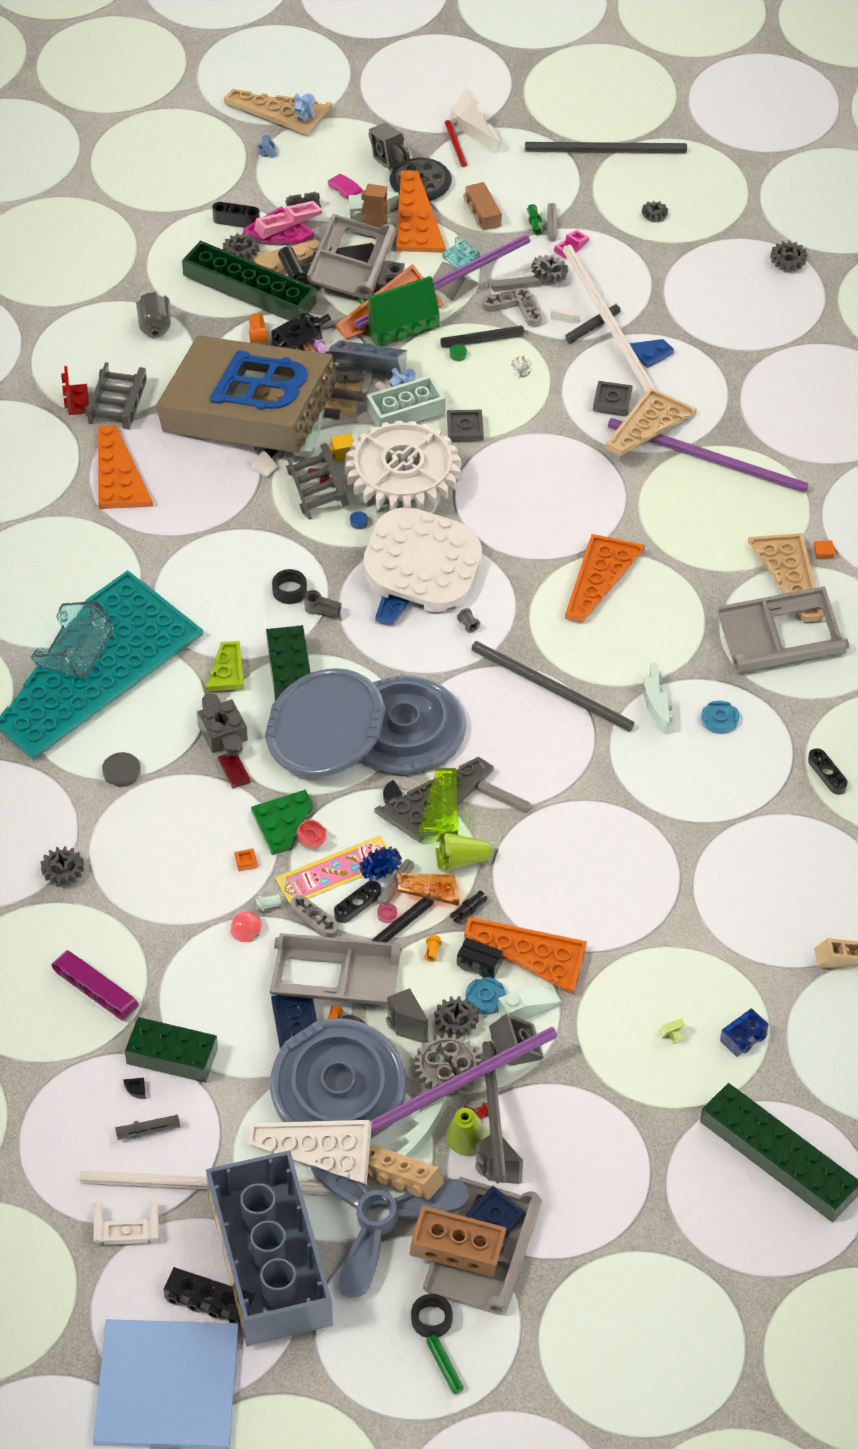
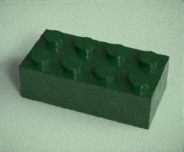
M303 625L266 629L267 650L275 701L292 683L311 673Z
M138 1017L125 1048L126 1064L206 1083L218 1051L217 1035Z

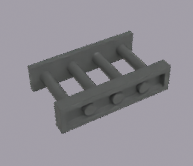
M105 362L103 369L99 371V380L90 405L85 410V416H88V424L93 423L95 416L120 419L123 429L130 430L147 382L146 368L139 367L137 374L134 375L109 372V362ZM108 379L133 382V386L109 385L107 381ZM104 391L128 394L129 397L123 400L103 397L102 395ZM99 403L122 406L124 411L98 409Z
M327 443L320 445L322 452L319 453L320 455L293 465L290 456L287 457L289 465H286L289 476L293 475L302 501L299 506L302 514L306 513L309 520L312 519L310 509L335 500L341 501L342 507L349 505ZM320 462L327 463L322 469L297 477L296 471ZM326 474L327 476L331 475L329 481L304 490L301 489L300 484ZM330 487L332 489L336 488L333 494L306 503V496Z

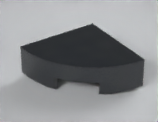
M391 780L384 787L383 801L385 804H388L394 798L402 797V792L394 780Z
M144 1077L123 1079L124 1087L131 1096L138 1099H146Z

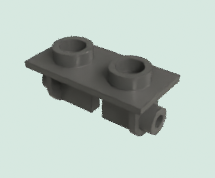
M315 191L304 193L303 198L301 194L289 195L285 200L287 207L314 201L321 208L319 192L316 193Z
M336 365L335 370L339 378L338 383H345L344 377H347L348 382L363 381V365Z

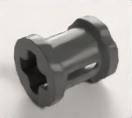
M465 608L458 613L457 620L464 624L465 630L468 633L474 632L479 628L480 621L474 618L470 608Z

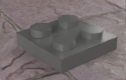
M598 381L593 410L628 415L633 385Z
M482 409L447 410V430L451 441L484 440Z

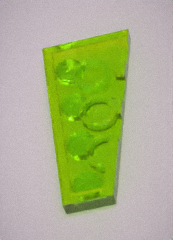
M456 768L436 769L427 806L419 828V836H438L440 832L458 835Z

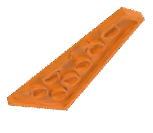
M401 171L396 251L446 253L445 243L418 171Z
M412 264L375 294L424 277ZM436 294L438 307L443 306L444 303ZM368 300L335 325L345 339L369 331L368 325L360 329H356L354 325L356 319L368 314Z
M98 426L99 509L153 507V501L117 426Z
M591 534L565 613V619L584 622L645 550V545Z
M473 917L468 918L464 938L503 950L504 959L574 995L587 941Z

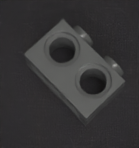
M385 260L377 283V292L405 270V263Z

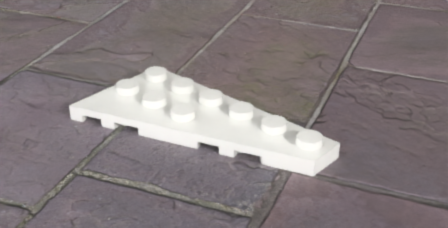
M369 1120L250 1123L248 1144L274 1154L290 1150L294 1161L367 1185L372 1122Z

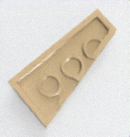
M312 240L290 247L294 249L301 265L313 260V252H317L320 243L317 240ZM280 249L252 256V262L281 274L286 273L278 257Z

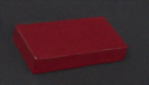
M228 754L218 756V761L232 789L250 783V777L239 756L232 757L228 756Z

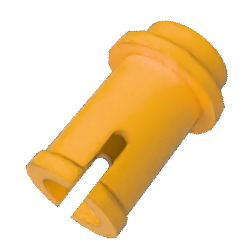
M429 935V938L426 939L427 948L424 955L426 961L433 962V959L437 961L438 949L442 945L441 938L437 935Z

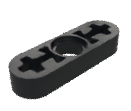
M820 748L810 750L808 763L828 789L836 795L845 793L848 781L825 751ZM831 769L833 773L825 774L822 770Z
M373 880L368 881L334 907L335 920L339 923H347L377 901L381 894V884ZM354 899H361L363 903L355 905L352 901Z

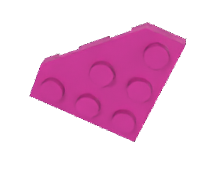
M281 206L264 217L284 213L285 209ZM255 222L243 228L245 235L250 233L252 237L256 236V240H259V243L300 244L314 237V231L302 222L265 239H262L254 230Z

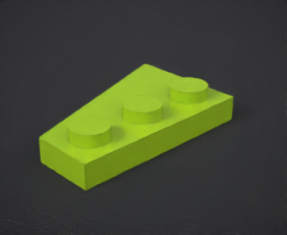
M240 641L220 643L214 667L211 669L210 678L205 687L206 692L244 689Z

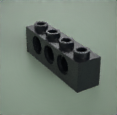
M173 1267L163 1288L164 1298L173 1305L180 1303L186 1305L191 1311L198 1312L201 1310L212 1318L218 1319L221 1317L227 1319L229 1323L241 1324L232 1286ZM241 1289L243 1299H248L250 1308L255 1294ZM186 1290L193 1291L191 1293H184ZM206 1297H213L211 1300H205ZM229 1303L233 1304V1306L226 1307L225 1305Z

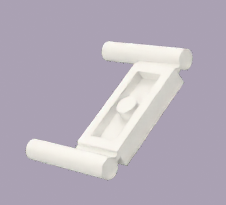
M150 1200V1220L102 1222V1202L94 1203L93 1243L101 1244L104 1242L105 1245L148 1243V1240L153 1242L159 1240L158 1200Z

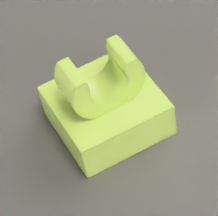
M680 1018L663 1025L659 1031L662 1038L669 1035L671 1042L674 1044L683 1038L680 1030L685 1024L683 1019Z

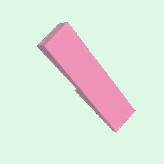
M314 201L285 207L284 213L257 218L254 230L262 239H265L322 214V209Z

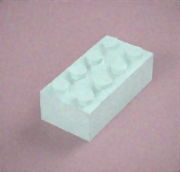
M432 375L366 395L367 411L377 428L381 427L382 423L385 422L389 424L400 420L403 423H409V421L418 422L445 413V397Z

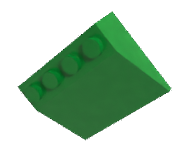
M431 276L368 297L369 336L377 346H384L439 327L440 313Z

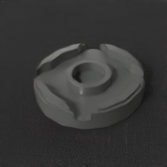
M119 752L110 755L104 760L102 772L106 782L122 787L133 784L137 780V777L141 774V767L137 757L130 753Z

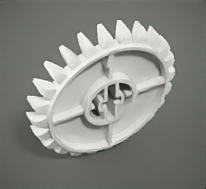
M400 420L395 421L393 424L385 422L379 428H369L368 434L361 433L358 436V441L352 442L350 451L347 452L345 457V475L348 474V485L354 483V495L365 489V504L376 495V509L378 510L384 501L388 499L390 511L396 509L398 501H402L404 508H411L412 500H415L418 508L424 511V497H427L434 506H437V491L447 499L448 486L454 490L456 489V478L460 479L461 459L458 456L456 446L451 445V439L446 436L441 437L442 431L438 429L431 430L429 425H418L416 421L403 423Z

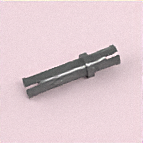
M178 1114L144 1122L134 1121V1124L115 1127L117 1140L134 1136L140 1138L144 1134L180 1128Z

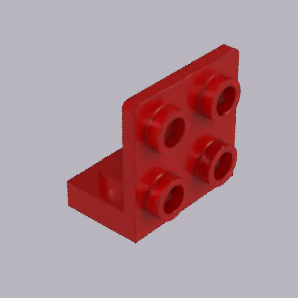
M64 366V373H61L62 384L65 383V385H62L63 396H67V398H63L64 408H68L69 415L85 414L86 407L89 406L87 384L70 385L68 367Z

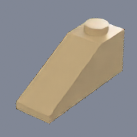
M827 938L814 948L818 967L842 968L858 966V941Z

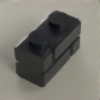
M465 938L462 947L457 953V966L464 971L471 970L477 972L481 977L495 979L503 963L504 951Z

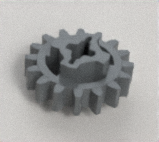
M245 232L242 235L236 233L235 236L230 235V239H225L223 250L245 259H253L252 255L257 256V252H259V240H256V236L252 237L250 233L248 235H245Z
M789 240L788 243L782 241L781 245L776 243V246L772 247L770 258L771 263H775V267L780 266V270L786 268L789 272L790 269L796 271L797 267L801 269L802 265L806 264L808 254L806 249H802L803 245L798 246L797 242L792 244Z
M546 254L544 257L539 255L532 262L531 272L535 273V277L539 276L540 280L544 279L546 282L552 281L553 283L555 281L561 282V280H565L567 277L568 265H565V261H559V257L555 258L553 255L548 257Z
M64 846L63 850H60L59 847H56L55 852L49 850V856H43L44 861H41V873L46 881L50 880L51 885L58 882V886H61L62 883L69 886V881L75 883L76 877H82L81 872L84 871L83 857L80 856V852L75 853L74 848L67 850V847Z
M450 996L448 1002L443 999L442 1005L437 1004V1011H434L435 1025H438V1031L445 1030L447 1035L449 1033L452 1035L459 1034L461 1037L464 1036L465 1032L470 1035L471 1029L476 1030V1024L479 1022L478 1009H475V1003L468 1004V998L462 1001L460 996L457 997V1000Z

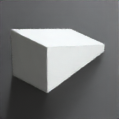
M572 307L551 309V319L574 324Z

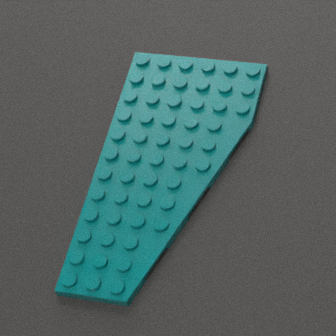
M129 570L125 571L85 600L82 609L54 642L53 648L25 681L22 690L11 705L7 706L0 715V732L34 760L201 637L203 629Z

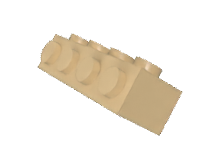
M373 1144L370 1147L367 1179L427 1200L444 1184L439 1167Z

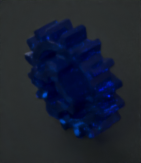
M384 846L380 850L375 849L374 853L369 852L367 857H363V862L359 863V869L365 879L369 878L372 881L375 878L377 881L382 877L386 878L387 874L392 875L394 870H398V865L402 864V857L397 848L393 849L390 846L386 849Z

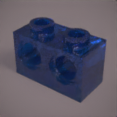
M750 1008L721 1030L720 1042L738 1057L742 1053H747L755 1043L762 1042L767 1037L769 1024L755 1010Z

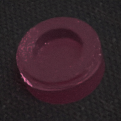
M391 903L381 904L377 909L378 919L383 923L395 921L397 918L396 906Z

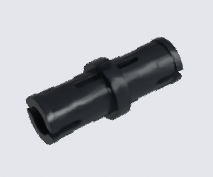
M479 890L469 900H464L459 908L450 913L451 918L456 917L453 921L459 924L466 916L476 912V908L488 899L487 896L481 897L485 893Z

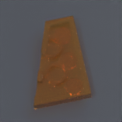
M396 873L395 882L398 892L459 906L460 898L455 875Z

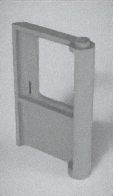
M332 214L307 273L308 280L319 286L362 299H368L369 296L373 295L384 262L396 237L397 229L391 224H384L379 228ZM345 230L355 231L377 239L368 263L336 253Z
M825 586L718 606L719 619L736 673L846 653V650L849 648L847 637L844 638L840 634ZM813 609H821L823 611L831 636L830 640L789 648L782 647L774 617Z
M280 933L279 937H275L274 949H278L269 991L270 995L388 1005V996L395 994L401 944ZM290 958L340 963L341 970L338 986L322 987L283 983L281 980L285 960Z
M460 1177L459 1180L467 1186L468 1201L462 1209L452 1213L465 1217L473 1208L476 1198L478 1196L483 1197L492 1186ZM497 1188L525 1212V1216L510 1231L504 1252L499 1257L494 1278L431 1261L423 1289L429 1294H438L454 1302L493 1314L505 1315L513 1295L542 1199L533 1191L519 1195Z

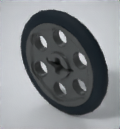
M426 157L410 158L406 161L407 163L393 168L389 179L392 189L398 192L400 196L401 171H407L408 169L418 171L429 201L444 195L452 183V177L447 167L437 160ZM434 177H440L441 179L435 180V179H433V178H434ZM428 187H433L434 189H433V190H428V189H426V188H428Z

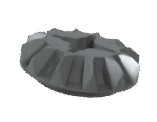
M647 201L642 207V215L648 220L660 221L667 217L668 208L661 201Z

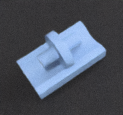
M296 93L294 96L295 105L293 107L294 111L298 113L296 118L298 121L306 123L308 117L314 118L315 116L313 109L315 98L310 93H306L302 97Z
M394 368L391 371L394 376L388 383L393 387L416 379V373L413 369H406L402 374H399L398 370Z

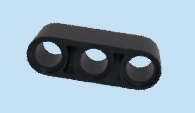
M216 202L212 205L213 221L216 224L245 228L254 223L257 218H260V210L254 206L227 202Z

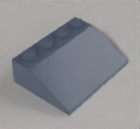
M339 340L329 347L333 361L338 363V365H363L362 370L371 368L373 372L382 373L384 370L390 371L389 374H392L391 371L394 368L398 370L399 374L405 370L407 350L344 340Z

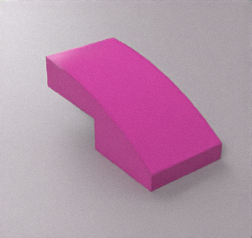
M340 173L327 181L329 187L338 189L340 196L348 198V195H358L363 191L356 182Z
M575 230L566 235L565 241L554 246V252L567 259L563 252L564 246L571 245L576 253L589 241L590 237L579 230Z

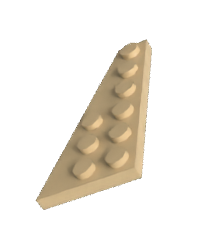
M232 89L224 97L225 104L308 135L332 108V102L322 104L315 100L313 104L315 116L314 118L308 117L306 123L296 118L298 113L293 108L295 105L294 97L281 95L271 97L267 93L256 95L252 94L251 91Z
M802 533L748 537L749 545L784 594L816 588ZM821 609L797 612L803 622L822 621Z

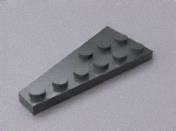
M478 756L460 765L459 769L451 773L446 772L442 774L441 778L435 781L432 779L408 791L406 795L398 799L394 798L382 807L380 805L374 808V813L420 843L478 787L481 780H485L494 771V766Z

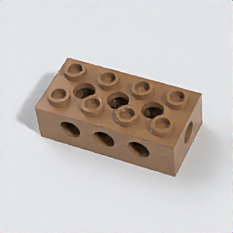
M422 1205L411 1241L409 1255L494 1278L505 1238L506 1227Z

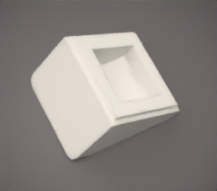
M265 451L261 452L252 461L253 470L264 477L269 476L278 468V465Z

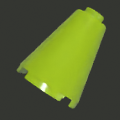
M440 832L436 839V842H440L439 848H435L437 866L438 869H441V872L484 862L492 855L491 845L484 840L446 832Z
M469 1108L459 1109L446 1131L447 1143L453 1151L460 1155L476 1154V1144L488 1136L486 1124Z

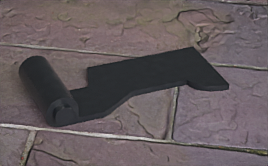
M372 242L341 247L337 249L336 253L368 263L374 244ZM285 246L281 248L278 252V257L288 277L305 284H312L307 278L311 264L302 266L292 247Z

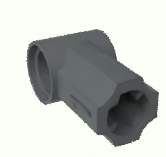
M317 590L306 592L304 609L307 613H321L338 618L342 603L322 597Z

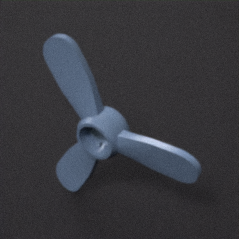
M311 1166V1172L319 1182L334 1195L356 1209L358 1224L362 1228L347 1255L339 1277L341 1291L344 1295L352 1298L362 1296L370 1288L379 1260L382 1236L391 1233L398 1225L399 1220L418 1219L422 1205L452 1213L462 1209L468 1201L467 1186L458 1179L443 1180L444 1184L429 1200L416 1197L408 1192L393 1198L386 1191H369L365 1184ZM376 1207L389 1209L388 1217L381 1221L368 1220L367 1213Z

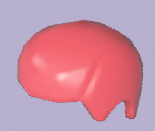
M305 820L298 827L297 838L302 846L316 849L327 839V829L318 821Z
M242 911L234 916L231 922L230 933L240 942H251L256 935L260 934L262 921L257 914L251 911Z

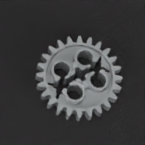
M445 1033L444 1038L441 1039L439 1035H436L435 1041L429 1038L428 1044L423 1042L422 1049H417L414 1062L415 1076L419 1077V1083L425 1082V1089L430 1086L434 1088L454 1078V1074L455 1076L457 1075L458 1067H465L460 1068L461 1074L482 1062L480 1052H476V1046L470 1047V1040L464 1043L463 1036L456 1039V1035L453 1034L451 1038H448L447 1033ZM441 1046V1054H438V1061L435 1063L430 1062L436 1060V1051ZM474 1081L471 1082V1083H469V1084H467V1085L473 1087V1086H474ZM465 1085V1086H463V1087H461V1088H459V1089H463V1090L466 1092V1091H467V1085ZM459 1089L455 1090L457 1095L459 1094Z

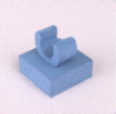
M267 134L262 136V143L257 146L260 149L258 153L262 157L266 154L271 158L276 156V144Z

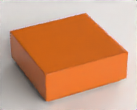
M832 540L814 541L816 559L835 557Z
M254 848L234 852L239 872L258 868Z

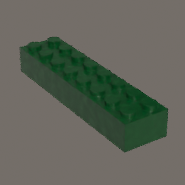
M201 240L182 260L183 276L288 320H292L303 313L308 314L317 303L315 287Z
M729 1082L702 1108L700 1123L832 1223L858 1197V1179Z

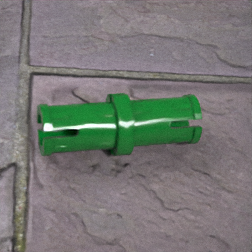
M530 204L526 208L529 215V224L532 226L534 235H541L544 232L541 224V215L538 213L537 206Z

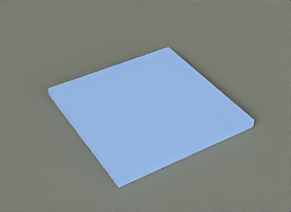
M106 1319L93 1444L103 1446L229 1449L238 1323Z

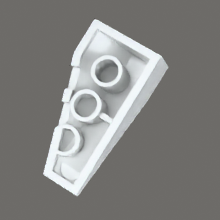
M465 89L451 106V114L449 116L451 123L460 131L498 153L499 137L490 123L487 124L484 111H480L477 107L479 102L469 89Z

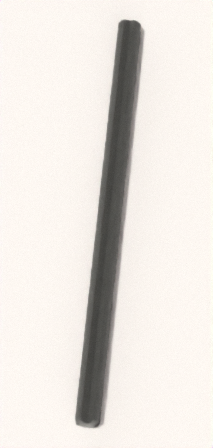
M526 141L525 151L686 153L687 143Z
M475 641L472 644L471 650L627 731L633 729L635 722L479 641Z
M484 1041L482 1043L483 1060L486 1061L494 1057V1047L492 1041ZM496 1070L485 1075L494 1181L496 1183H504L506 1181L497 1078Z

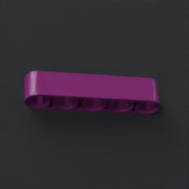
M69 950L63 952L51 964L53 970L60 977L122 1021L139 1007L137 1000L132 995Z

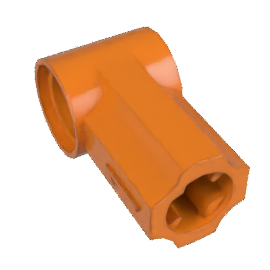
M253 313L249 317L250 343L267 344V329L265 328L264 318L259 313Z

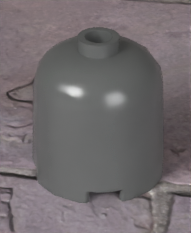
M156 292L142 295L141 299L136 302L140 330L145 335L152 337L164 335L171 326L170 299L166 295L164 297L158 296Z

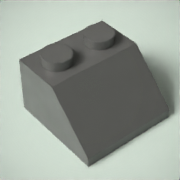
M409 988L388 996V1006H386L388 1017H386V1023L389 1029L393 1028L397 1036L420 1043H427L428 1019L411 989Z
M509 1014L503 1015L489 1026L496 1055L536 1035L533 1023ZM541 1047L507 1064L513 1066L542 1060L544 1056Z
M489 1135L476 1144L475 1168L480 1175H484L489 1181H494L491 1137ZM502 1137L506 1181L504 1183L520 1184L522 1182L523 1159Z

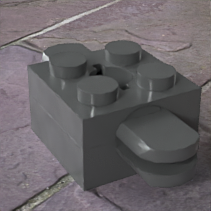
M386 122L369 129L368 135L373 158L388 169H393L407 163L406 161L410 159L408 148L404 146V136L401 132Z
M206 694L202 698L203 709L197 711L198 727L211 752L214 753L224 749L228 756L240 755L243 751V742L248 741L247 726L233 699L221 703L216 694Z

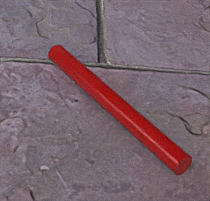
M446 120L444 124L461 167H466L467 162L451 121Z

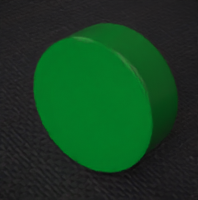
M460 344L453 345L449 350V356L455 361L464 360L467 356V349Z

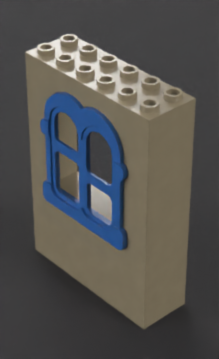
M197 335L156 404L162 431L299 453L302 446L305 445L308 435L311 434L315 422L318 421L321 411L324 410L328 398L331 397L334 387L338 384L339 378L336 375V364L333 361L332 354ZM247 370L266 373L261 379L244 376ZM273 374L293 377L285 382L271 380ZM239 383L251 384L245 396H232ZM258 386L278 388L284 391V396L274 402L252 399Z

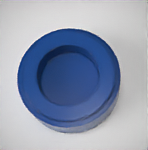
M356 511L350 515V525L353 528L362 529L367 526L368 516L366 513Z

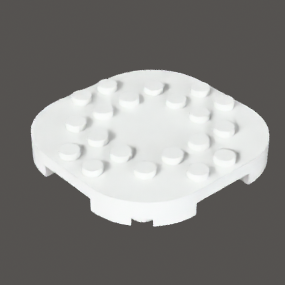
M397 508L385 513L377 521L364 553L362 574L370 583L369 587L383 597L388 598L389 594L422 604L424 605L423 610L444 612L447 611V608L460 606L466 600L479 567L482 547L477 535L460 522L416 508Z

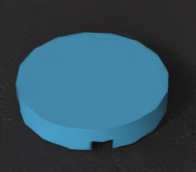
M717 700L708 703V706L702 709L701 721L707 730L717 734H726L735 730L738 726L740 715L738 709L731 706V703Z
M490 977L473 980L467 986L465 992L468 1004L474 1002L475 1009H478V1013L483 1015L498 1012L499 998L506 995L502 983Z

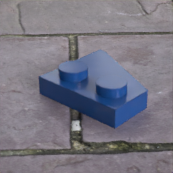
M664 339L629 343L639 361L646 368L674 354V348Z

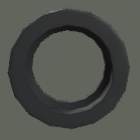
M284 569L278 572L272 580L273 596L284 604H295L302 601L307 592L306 577L303 573L294 569ZM285 582H295L300 585L294 591H283L279 588Z
M433 1293L425 1294L417 1298L413 1303L411 1309L412 1327L422 1337L427 1338L435 1334L439 1338L451 1328L453 1321L452 1306L443 1296ZM426 1307H438L443 1310L445 1318L442 1323L430 1326L419 1320V1312Z

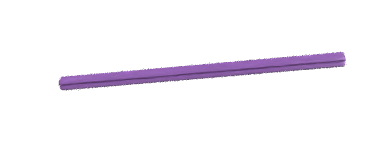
M525 234L434 280V289L437 290L530 243L529 236ZM368 314L354 321L356 329L368 325Z
M610 418L608 428L617 430L623 421ZM662 434L648 440L803 493L808 489L807 482Z
M549 1027L371 1120V1134L557 1037L554 1027Z

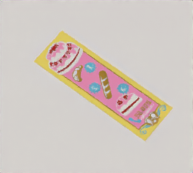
M379 835L275 877L291 904L292 898L297 895H303L307 898L313 897L394 864L396 861Z

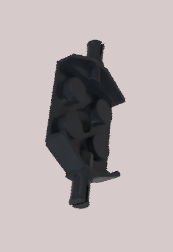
M303 313L271 330L272 342L270 346L294 345L297 348L317 336L323 339L322 326L326 322L331 321V317L329 314L319 318L318 316L315 317Z

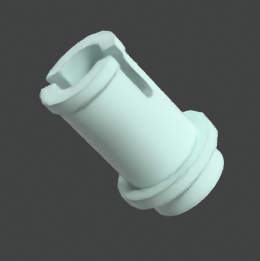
M279 894L263 898L258 896V899H255V906L257 911L261 910V912H264V909L280 907L281 899Z

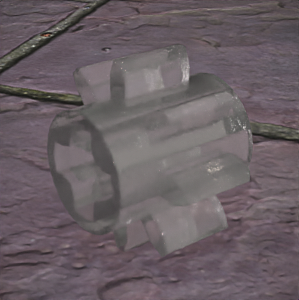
M518 356L512 361L511 372L514 376L517 375L518 378L527 377L531 373L532 362L529 358L526 359L525 356Z

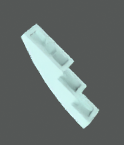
M446 1096L434 1101L413 1118V1129L404 1136V1147L397 1153L410 1158H414L419 1153L440 1122L446 1108Z

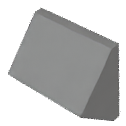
M442 261L432 279L434 281L458 268ZM465 275L437 290L452 301H455L478 286V282Z

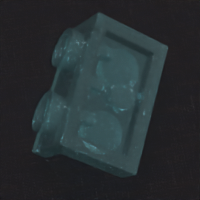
M458 236L455 238V245L442 252V258L457 268L480 257V252L477 249H474Z

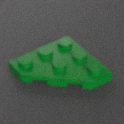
M306 789L251 807L252 815L271 855L291 849L299 825L311 813L313 803Z

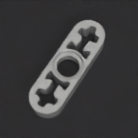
M297 895L292 898L291 911L323 937L334 938L337 936L338 923L335 919L303 895ZM311 914H318L320 918L318 920H311L309 916Z

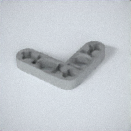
M518 288L492 294L483 299V309L487 312H495L518 306L530 327H538L542 324V313L527 288ZM508 298L510 301L506 302L503 299ZM525 306H531V307H533V308H532V309H526V308H524V307H525Z

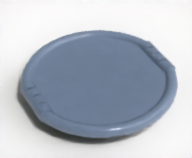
M324 669L303 676L287 687L275 703L272 704L265 732V739L270 754L281 767L299 776L325 777L347 770L362 760L371 751L376 742L379 741L386 710L382 695L370 679L348 669Z
M404 674L373 682L382 695L386 710L379 741L361 760L362 762L386 773L406 776L440 767L457 752L465 737L466 717L460 702L448 689L432 680Z
M351 1019L317 1020L284 1042L271 1070L270 1092L273 1105L282 1122L371 1121L404 1103L406 1073L402 1059L394 1045L375 1028ZM393 1123L371 1134L370 1139H372L373 1137H375L376 1135H378L379 1133L393 1125Z

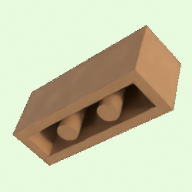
M485 182L465 186L463 198L465 203H468L471 214H474L476 224L480 225L482 231L500 227L502 213Z
M367 183L366 189L362 191L361 200H364L361 212L364 213L362 223L381 228L384 224H387V186Z

